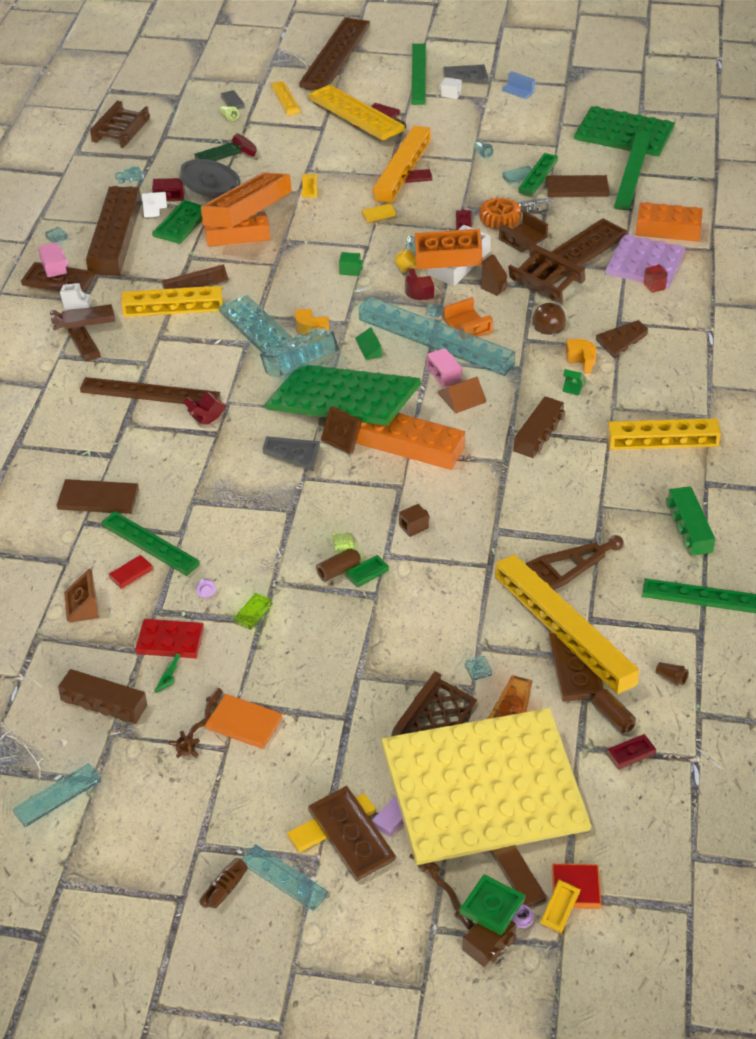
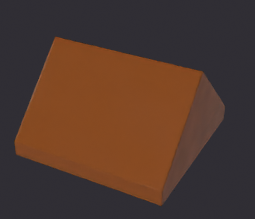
M478 376L438 391V395L455 414L486 403Z
M88 569L64 592L68 622L99 618L93 573L91 569Z

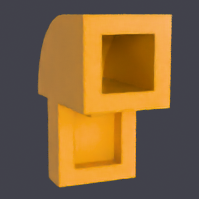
M295 309L296 332L300 336L313 339V335L329 334V317H312V309Z
M566 339L565 354L567 362L582 363L584 374L591 373L592 366L595 365L596 346L585 339Z

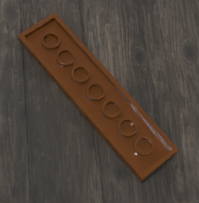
M602 218L551 252L582 266L620 241L625 234L627 235L628 230ZM534 262L525 272L532 274L541 264ZM547 268L537 278L544 281L554 270ZM560 274L551 285H554L566 276Z

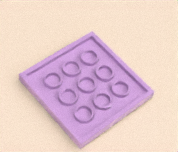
M625 234L606 268V275L669 288L685 254L686 247Z

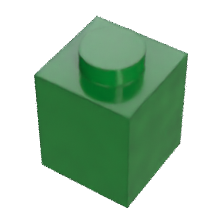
M341 252L339 275L359 276V272L363 270L364 264L363 260H361V253Z

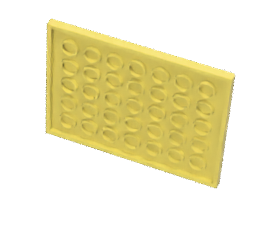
M550 708L381 739V746L416 865L590 831L592 827Z

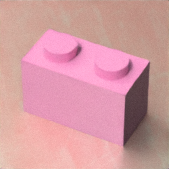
M57 242L38 246L40 260L47 277L67 273L68 261L64 257L63 249L59 248Z
M446 348L427 354V369L442 387L461 381L462 366L456 362L453 355Z

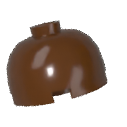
M555 303L542 304L536 308L533 314L532 325L541 334L552 335V332L556 331L558 334L566 326L565 312L561 306Z

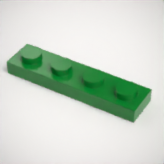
M544 153L519 186L518 192L533 196L558 162V156Z

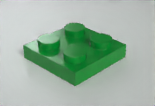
M483 874L460 907V914L502 936L524 903L525 895Z

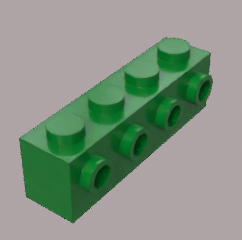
M692 487L669 489L668 497H666V506L671 510L672 520L676 522L678 534L682 535L684 547L688 549L690 556L713 553L716 538Z

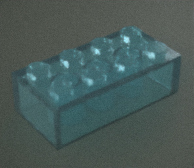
M316 327L308 330L309 333L305 335L298 334L294 336V339L291 341L285 340L280 342V345L277 347L271 346L266 348L265 352L260 353L265 372L282 376L339 351L334 331L326 330V328L318 329Z

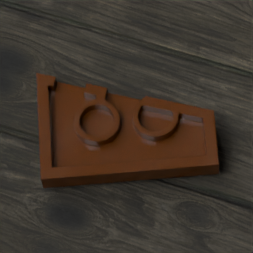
M640 320L597 334L596 341L615 359L621 351L625 352L629 345L637 343L648 335V328Z

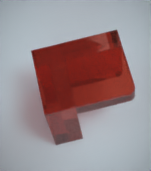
M660 264L645 268L644 285L651 293L666 289L668 272Z

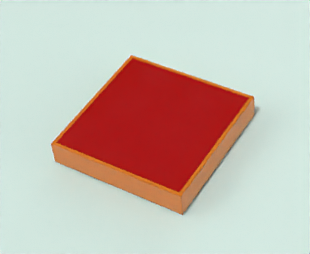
M552 863L553 891L558 880H561L580 889L573 908L601 909L598 864Z

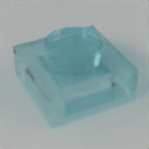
M59 226L45 232L46 238L52 243H60L68 239L67 233Z
M428 304L425 320L442 321L444 306Z
M484 655L465 661V668L472 681L492 676V668Z

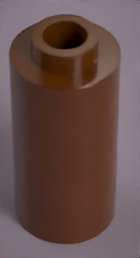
M349 548L316 564V570L321 580L326 582L359 565L361 557L357 550Z
M607 689L600 690L593 697L592 705L621 733L630 732L635 727L636 717Z

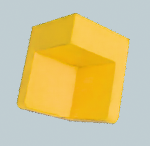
M302 174V197H317L318 174Z

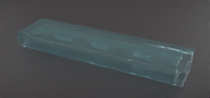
M88 763L13 808V813L26 828L100 783L101 777Z
M257 844L242 858L248 869L312 911L328 896V890Z

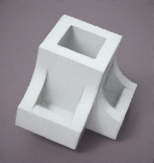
M166 192L142 193L144 217L160 216V208H167Z
M79 283L63 285L60 291L64 310L89 308L92 301L91 295L84 293Z

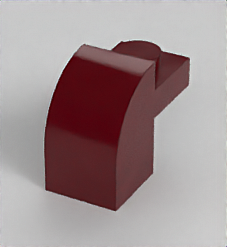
M414 268L407 269L405 294L415 300L434 299V283L431 276L417 277Z
M207 391L199 402L188 397L183 402L188 407L187 411L200 424H209L215 421L227 407L218 397Z

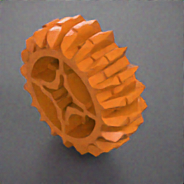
M490 198V200H486L480 206V221L486 227H491V229L496 228L499 230V226L503 224L510 228L515 227V225L519 224L521 218V206L514 200H509V198Z

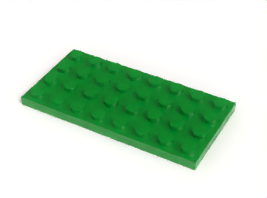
M299 364L264 404L267 410L327 417L330 406H335L362 419L364 423L388 426L419 388L421 380L411 376Z

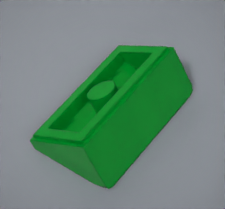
M372 327L355 338L365 360L382 357V346Z

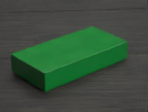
M376 555L345 571L346 577L356 587H359L389 571V566Z

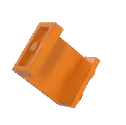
M473 297L443 307V321L463 342L493 332V318L490 315L481 318L474 310Z

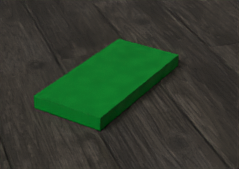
M183 200L152 232L153 237L181 244L202 221L201 206L203 205Z

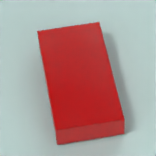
M139 555L109 573V578L122 589L153 570V566L142 555Z

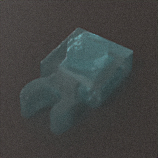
M139 166L125 169L124 173H115V178L121 184L127 180L133 182L144 179V175Z

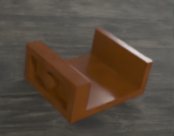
M523 212L522 224L512 229L504 224L499 226V240L521 253L529 249L532 243L537 244L548 237V224L527 212Z

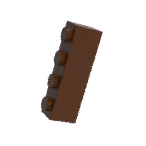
M544 396L514 437L513 452L534 458L537 452L542 450L544 442L549 440L551 432L557 429L559 421L564 419L566 413L564 402Z
M73 669L67 672L58 686L61 701L80 706L86 710L99 712L105 716H112L124 722L136 724L147 707L144 691Z

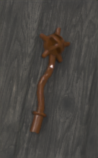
M216 688L211 696L206 698L207 704L204 718L190 728L187 736H185L184 731H180V737L177 741H169V745L176 748L177 758H180L181 755H193L195 758L199 756L195 751V747L200 742V739L193 740V736L209 720L211 707L217 705V700L223 693L220 688Z
M410 854L409 857L414 859L413 854ZM436 861L417 865L423 872L428 870L432 879L448 893L453 908L456 911L454 916L459 917L467 929L473 927L475 923L460 914V905L454 890L436 873V871H440V867L435 864Z

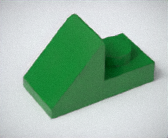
M564 369L563 376L565 377L563 392L580 395L587 377L581 372Z

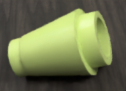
M224 105L220 107V113L229 121H234L239 117L236 107Z

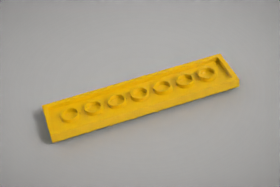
M331 84L308 93V99L382 141L405 131V125Z

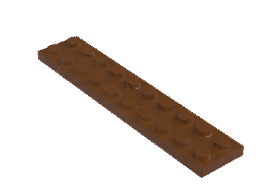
M344 17L300 80L299 87L307 90H318L330 85L370 27V21Z

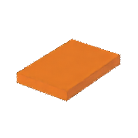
M225 694L207 721L206 729L264 749L283 719V715L274 710Z

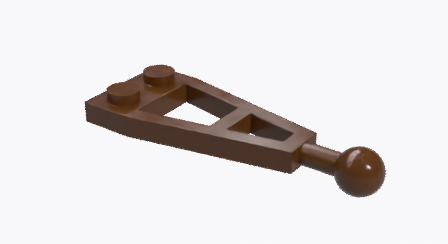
M613 535L605 544L599 545L595 542L543 555L526 562V565L555 590L566 585L603 559L606 551L610 549L620 550L624 545V541L621 536ZM594 553L586 560L581 557V555ZM570 558L577 566L561 576L550 563Z

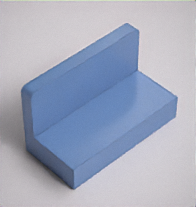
M511 71L508 75V84L502 88V91L527 99L535 92V79Z

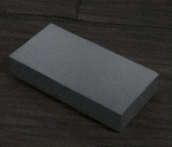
M234 90L221 93V98L227 106L236 107L237 110L245 108L244 102Z

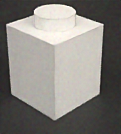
M445 77L439 86L441 97L458 99L461 94L462 80Z

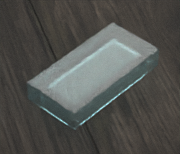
M528 165L502 173V178L509 185L524 181L532 168Z

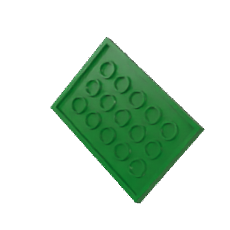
M591 106L575 132L574 140L631 151L636 131L651 133L646 154L659 157L675 128V122Z

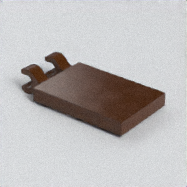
M112 304L62 311V313H59L57 310L50 311V316H52L51 322L56 324L52 325L53 330L64 327L69 329L115 322Z

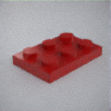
M143 619L135 648L136 654L175 657L176 654H180V658L197 659L204 631V623Z

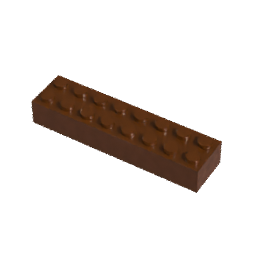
M112 186L108 188L86 256L87 270L94 271L95 275H121L141 207L140 187Z

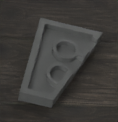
M485 64L443 67L444 77L462 81L489 83Z
M266 436L262 449L265 455L314 471L320 449V441Z

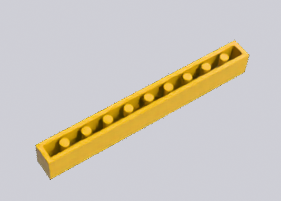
M513 554L495 562V578L552 633H555L617 695L638 685V667L586 621L559 593H556L547 582H544L535 571H532L523 560Z

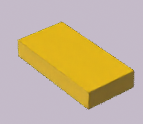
M391 203L361 210L362 216L367 223L396 216V211Z
M558 880L539 924L562 934L580 889Z

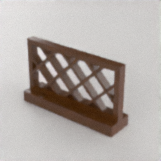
M434 671L394 726L391 736L462 724L475 706L477 699L441 679L442 674ZM441 688L447 690L450 696L440 697L439 690ZM457 700H465L469 705L459 707ZM452 701L454 708L445 710L442 702ZM438 703L440 710L430 712L429 704ZM456 713L458 721L449 722L447 715ZM442 715L444 723L434 724L432 717ZM428 718L430 725L420 726L418 720Z

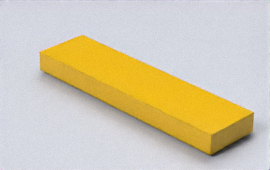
M284 81L271 83V89L286 115L301 113L300 107Z
M365 793L355 797L368 817L376 813L375 806ZM314 819L287 832V838L298 853L327 839Z

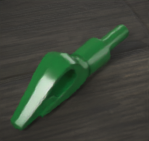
M176 654L172 662L168 663L154 690L155 693L174 683L172 674L177 668L176 664L181 657L180 654Z

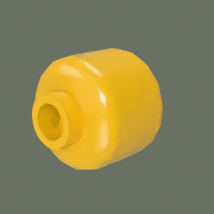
M404 248L395 255L394 263L402 273L407 272V269L417 268L416 256L410 249L406 250Z

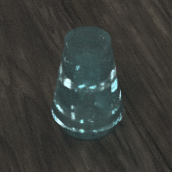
M481 141L475 142L474 148L483 158L492 156L493 147L491 144Z

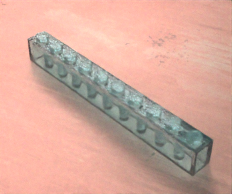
M369 296L359 306L360 321L435 350L446 348L453 357L505 376L515 365L516 351Z

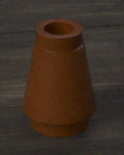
M659 662L656 667V674L676 686L679 684L684 685L688 679L689 671L682 665Z

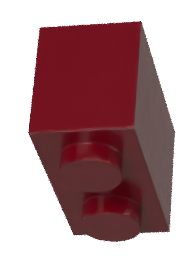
M180 178L153 179L152 193L166 192L167 202L183 201L185 198V185L181 182Z

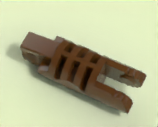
M235 858L210 884L202 897H200L199 903L202 907L207 908L211 906L214 909L218 908L240 882L248 869L241 858Z

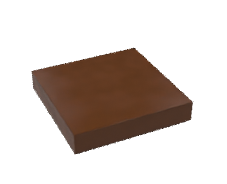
M330 406L321 441L348 454H352L363 420L335 406Z

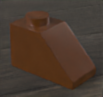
M491 254L482 261L481 289L498 296L508 286L507 274L495 255Z

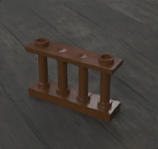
M116 101L90 129L92 142L98 143L101 138L107 137L120 140V147L124 148L149 121L150 113L148 106H145L140 112L124 109L122 101ZM123 115H126V116H131V117H135V118H134V119H128V118H123L122 116H123ZM118 122V123L128 124V126H127V127H125V126H120V125H116L115 123ZM109 130H115V131H120L121 133H120V134H117V133H112V132H108V131H109Z
M534 243L529 246L530 257L519 268L511 264L508 266L509 278L513 281H517L560 304L563 303L562 291L573 281L582 284L586 280L585 268ZM533 262L541 264L532 274L525 272ZM547 268L554 270L544 281L537 278ZM560 274L567 277L558 287L551 285Z

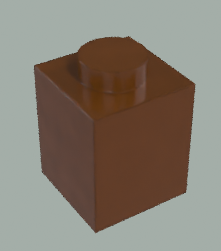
M419 504L399 512V526L409 537L429 528L430 515Z

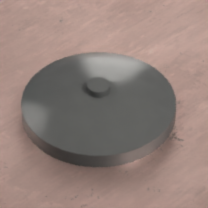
M193 159L186 161L182 164L179 172L180 180L186 187L209 197H219L240 185V178L233 169L212 160Z

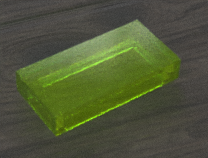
M352 533L332 534L335 550L354 548Z
M255 592L233 618L234 623L251 630L273 605L272 599Z

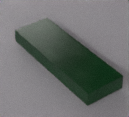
M234 142L195 153L194 155L195 159L217 161L240 154L241 148Z

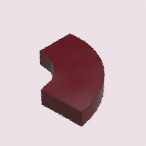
M239 133L233 136L232 142L237 144L242 152L252 157L256 155L257 148L249 139Z

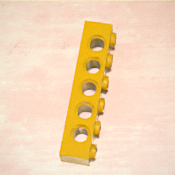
M222 286L122 291L123 317L223 311Z
M717 418L608 422L607 430L610 450L719 446L721 437Z

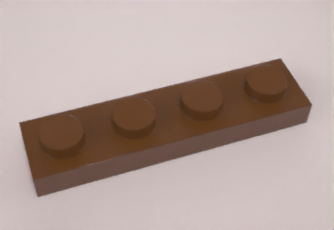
M222 264L165 279L161 283L163 289L207 287L226 282L229 279L225 266Z

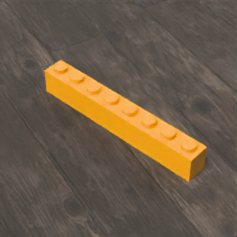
M413 126L408 132L403 143L398 147L396 154L393 155L392 160L389 161L388 166L383 170V174L373 186L372 193L374 194L375 201L389 203L394 201L405 183L408 171L414 169L431 141L430 127Z

